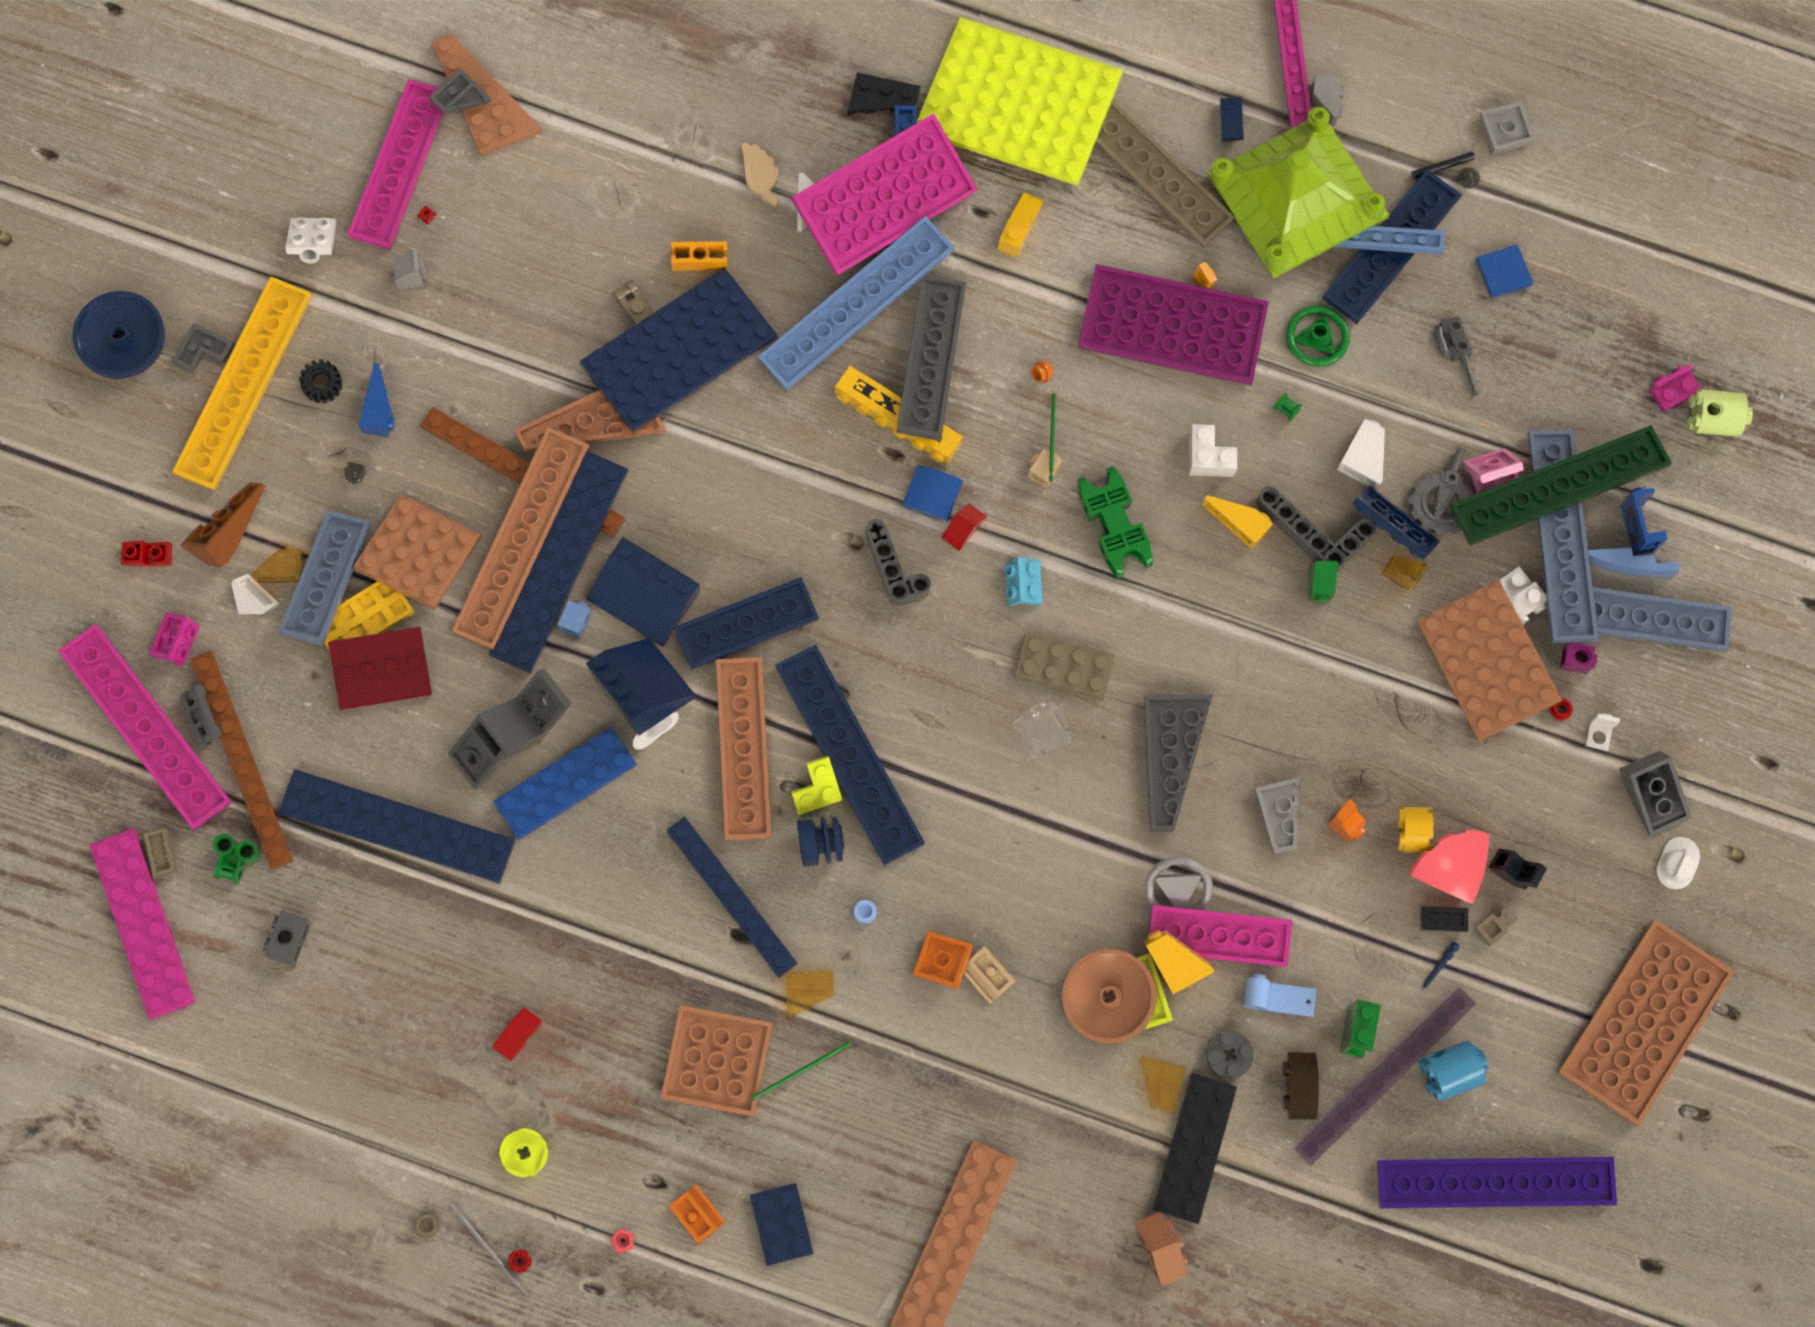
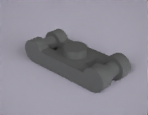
M198 683L191 687L190 691L182 693L180 700L196 742L200 747L204 748L211 744V740L215 741L220 738L222 731L215 724L204 696L206 689Z

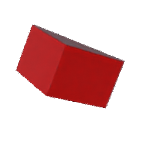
M970 503L956 513L942 535V539L960 551L987 516Z

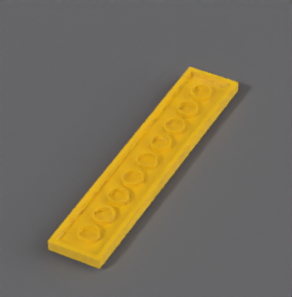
M270 276L172 471L174 475L214 492L216 491L312 298L311 292Z

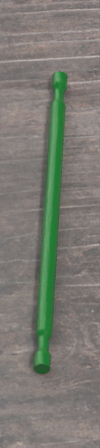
M1052 393L1049 459L1050 482H1053L1056 414L1055 393Z
M846 1042L843 1046L832 1050L763 1089L760 1093L751 1096L752 1100L754 1101L759 1096L768 1093L837 1054L842 1049L851 1046L850 1042Z

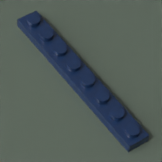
M682 818L666 831L776 976L781 978L798 965L687 818Z

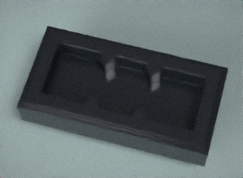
M1422 906L1420 908L1421 931L1467 933L1468 908Z

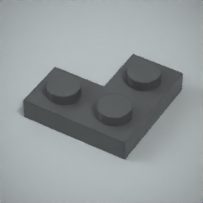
M193 323L172 359V363L191 373H194L204 355L224 364L235 344L233 341Z

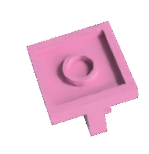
M1505 448L1463 461L1464 469L1472 475L1475 494L1519 477L1518 472L1524 470L1522 461Z

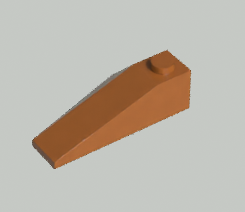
M253 482L247 484L229 500L227 508L220 511L217 510L212 514L213 520L204 527L201 524L196 527L182 542L181 547L209 566L222 567L226 565L237 550L265 485Z

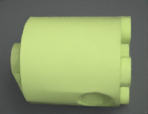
M1698 389L1695 395L1691 394L1689 397V408H1692L1691 416L1687 420V429L1692 430L1694 433L1740 437L1743 434L1745 425L1751 424L1753 409L1748 407L1745 393Z

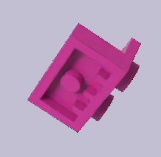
M1692 364L1687 367L1681 365L1672 371L1673 374L1667 377L1665 374L1661 375L1653 381L1654 384L1649 391L1662 412L1688 400L1691 394L1695 395L1697 390L1701 389L1691 373L1694 369Z
M166 612L148 654L154 658L171 661L177 666L183 667L199 630V624L188 617Z

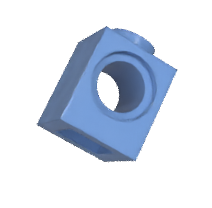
M568 600L558 622L559 631L581 639L591 616L588 605L578 600L575 603Z

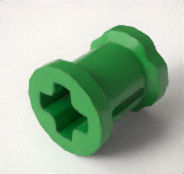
M1285 392L1276 402L1273 409L1280 410L1288 416V420L1291 422L1303 405L1295 403L1287 397L1288 394Z

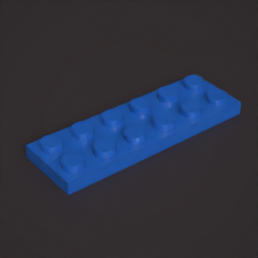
M612 726L501 795L493 802L517 839L521 840L628 772L637 764Z

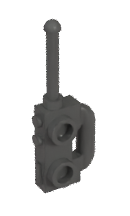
M1460 317L1443 320L1440 326L1435 329V338L1439 351L1444 357L1451 358L1452 362L1460 360L1464 364L1472 394L1477 396L1479 390L1468 362L1470 361L1469 357L1472 355V349L1469 347V340L1466 338ZM1445 335H1448L1451 343L1450 348H1448L1444 337Z

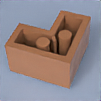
M1159 1212L1135 1222L1139 1240L1148 1254L1152 1271L1161 1287L1188 1276L1185 1268L1188 1265V1261L1184 1252L1181 1251V1248L1184 1247L1179 1234L1174 1235L1175 1230L1171 1220H1166L1163 1214Z

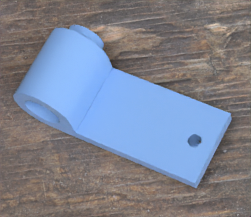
M1252 974V978H1247L1243 1006L1255 1010L1314 1017L1317 989L1270 983L1269 980H1266L1265 975Z

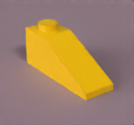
M1025 192L1023 193L1002 232L998 250L1018 258L1044 203L1043 200Z
M1209 495L1204 498L1202 503L1205 509L1251 549L1260 542L1273 525L1267 514L1264 512L1260 513L1254 508Z

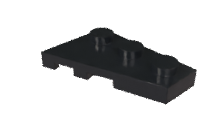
M857 72L847 115H854L855 112L895 111V105L916 106L920 86Z

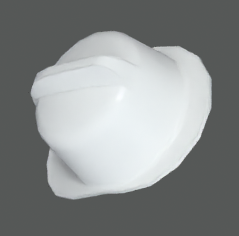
M675 711L640 736L636 734L633 740V747L635 749H643L650 745L677 723L679 714Z
M1675 837L1668 841L1656 870L1658 879L1664 886L1676 890L1684 888L1691 882L1700 860V852L1697 845L1685 837Z

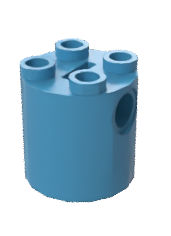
M1466 1040L1429 1054L1418 1061L1421 1072L1426 1074L1428 1082H1425L1426 1089L1430 1096H1435L1437 1101L1449 1099L1486 1084V1073L1489 1068L1487 1058L1484 1052L1470 1041Z

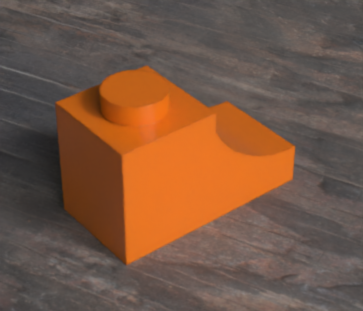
M1351 799L1346 802L1327 825L1348 843L1353 838L1358 840L1366 831L1363 826L1367 822L1358 812L1357 804Z

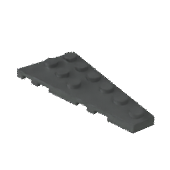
M1213 694L1144 696L1150 832H1174Z

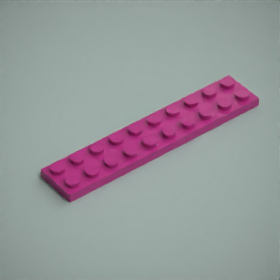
M94 624L58 650L194 831L232 804V801L97 624Z

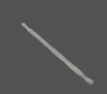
M450 1205L452 1211L457 1214V1217L511 1281L518 1286L522 1294H526L525 1288L520 1285L519 1281L466 1218L456 1209L455 1205Z

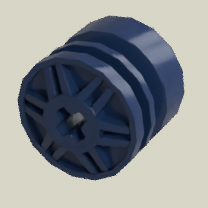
M836 813L830 814L831 824L829 825L826 824L825 815H821L820 826H815L812 816L797 818L803 867L818 865L819 854H824L827 863H831L832 852H835L837 862H843L844 838L842 826L837 819Z

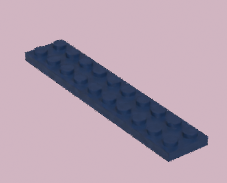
M589 451L586 452L494 650L490 649L489 656L529 674L532 673L629 472L628 468Z
M815 644L776 664V670L823 756L829 757L835 778L882 864L886 866L924 846L925 842L817 645Z
M296 769L293 771L278 811L280 815L497 884H501L516 842L511 837Z

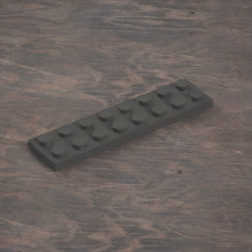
M928 274L921 280L896 433L937 441L941 440L966 282Z

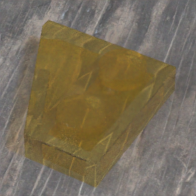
M833 971L786 972L787 1019H791L802 1011L808 1010L817 1003L834 996Z
M1141 1056L1140 1063L1142 1064L1145 1076L1144 1080L1148 1089L1151 1108L1175 1114L1186 1067Z

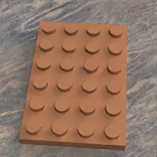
M1500 580L1417 620L1479 742L1562 702V698Z

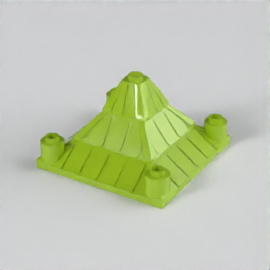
M1322 107L1311 109L1308 113L1307 121L1238 156L1232 161L1227 158L1216 159L1212 163L1211 170L1208 171L1209 179L1231 214L1235 217L1236 222L1272 279L1389 218V213L1385 209L1384 197L1373 192L1329 124L1328 111Z

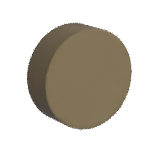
M429 1213L420 1215L415 1221V1230L423 1238L434 1237L440 1229L437 1217Z

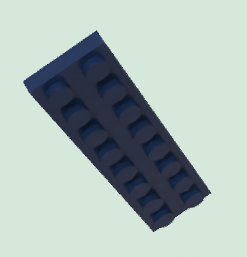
M1427 169L1381 226L1435 230L1459 201L1462 194ZM1361 249L1326 291L1322 299L1355 324H1358L1415 253Z

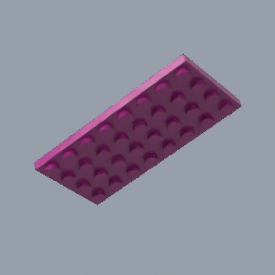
M1096 264L1078 348L1252 386L1269 301Z

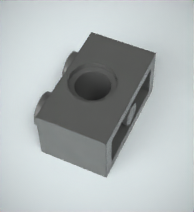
M281 910L280 915H276L273 920L272 929L274 930L271 938L268 937L263 947L264 955L268 959L295 967L311 922L306 918ZM284 933H291V940L288 943L283 944L280 942V938Z

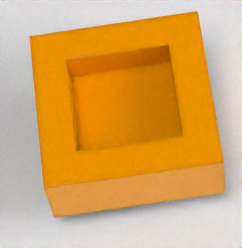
M1206 262L1198 265L1192 274L1200 287L1211 289L1218 280L1215 272Z

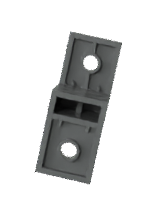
M544 668L540 669L516 698L478 714L449 751L448 755L472 786L477 789L486 782L503 760L539 744L572 703Z

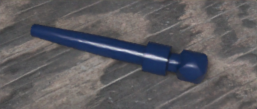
M1451 943L1450 949L1445 951L1443 958L1423 984L1424 988L1428 987L1448 960L1450 961L1453 958V953L1459 950L1458 943Z

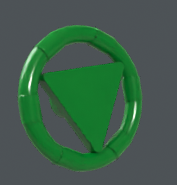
M1316 305L1303 308L1293 315L1286 328V341L1290 352L1299 361L1310 366L1322 367L1329 366L1343 357L1350 343V333L1347 323L1339 313L1328 307ZM1323 314L1294 338L1297 324L1303 317ZM1327 316L1341 330L1342 339L1336 352ZM1296 343L1330 356L1322 358L1309 357L1302 352Z

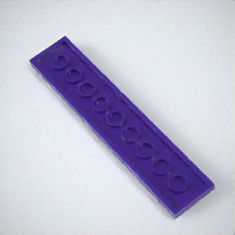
M1614 1157L1377 1160L1379 1209L1617 1205Z

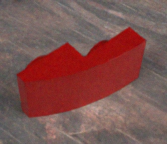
M145 541L122 542L121 565L161 567L171 566L172 543L169 541L146 543Z
M523 1007L493 1045V1049L509 1061H512L526 1046L527 1040L542 1025V1020Z

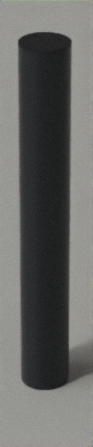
M1471 151L1414 170L1411 174L1415 180L1420 178L1427 169L1432 173H1436L1475 160V155Z

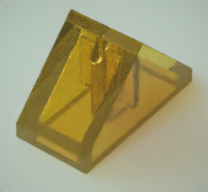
M1393 555L1382 574L1411 593L1429 566L1427 563Z

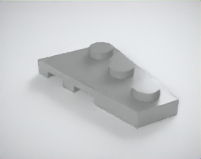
M1299 777L1254 789L1273 856L1297 849Z

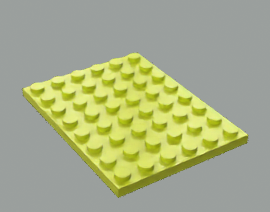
M960 17L917 119V123L934 113L952 145L1078 186L1122 78L1123 70Z

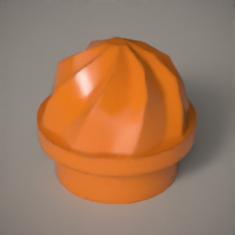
M1038 361L1031 367V374L1036 382L1045 383L1054 374V368L1047 361Z

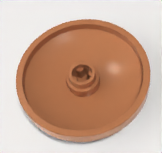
M1103 949L1087 954L1071 968L1064 982L1062 1001L1069 1022L1081 1035L1102 1044H1118L1136 1037L1147 1027L1156 1009L1157 990L1150 971L1139 959L1121 950Z

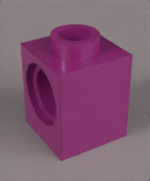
M1567 643L1562 649L1560 669L1587 674L1592 668H1595L1597 663V655L1594 654L1595 647L1578 643ZM1575 654L1581 655L1584 658V663L1577 661Z

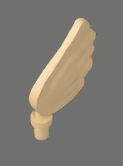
M746 142L742 143L741 150L744 160L745 181L749 191L755 195L762 196L764 202H769L774 207H777L780 199L774 196L771 190L777 183L779 169L774 166L773 158L768 156L766 151L761 150L757 144L750 146Z

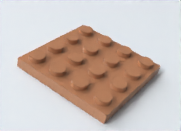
M401 494L355 563L354 569L435 611L478 544L481 535Z
M680 1005L661 1099L754 1117L758 1098L753 1101L751 1096L758 1094L760 1091L773 1023Z

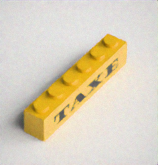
M852 366L848 367L835 386V395L838 400L845 404L850 403L860 414L864 416L869 415L874 418V422L879 426H886L893 430V434L898 438L909 440L914 448L919 451L924 450L931 454V458L938 463L948 464L962 444L963 436L944 424L940 441L896 433L902 398Z

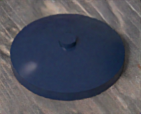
M128 291L108 292L92 299L80 311L73 327V344L79 358L91 371L106 378L124 379L144 372L155 363L165 344V325L156 307L143 296Z

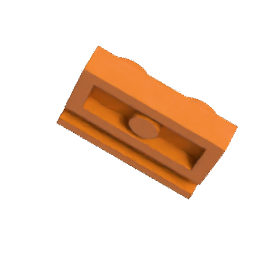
M696 1184L669 1205V1208L698 1245L726 1223Z

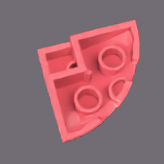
M1465 829L1464 833L1457 835L1450 833L1438 839V845L1431 851H1424L1416 860L1408 875L1473 904L1485 872L1489 834L1480 830Z

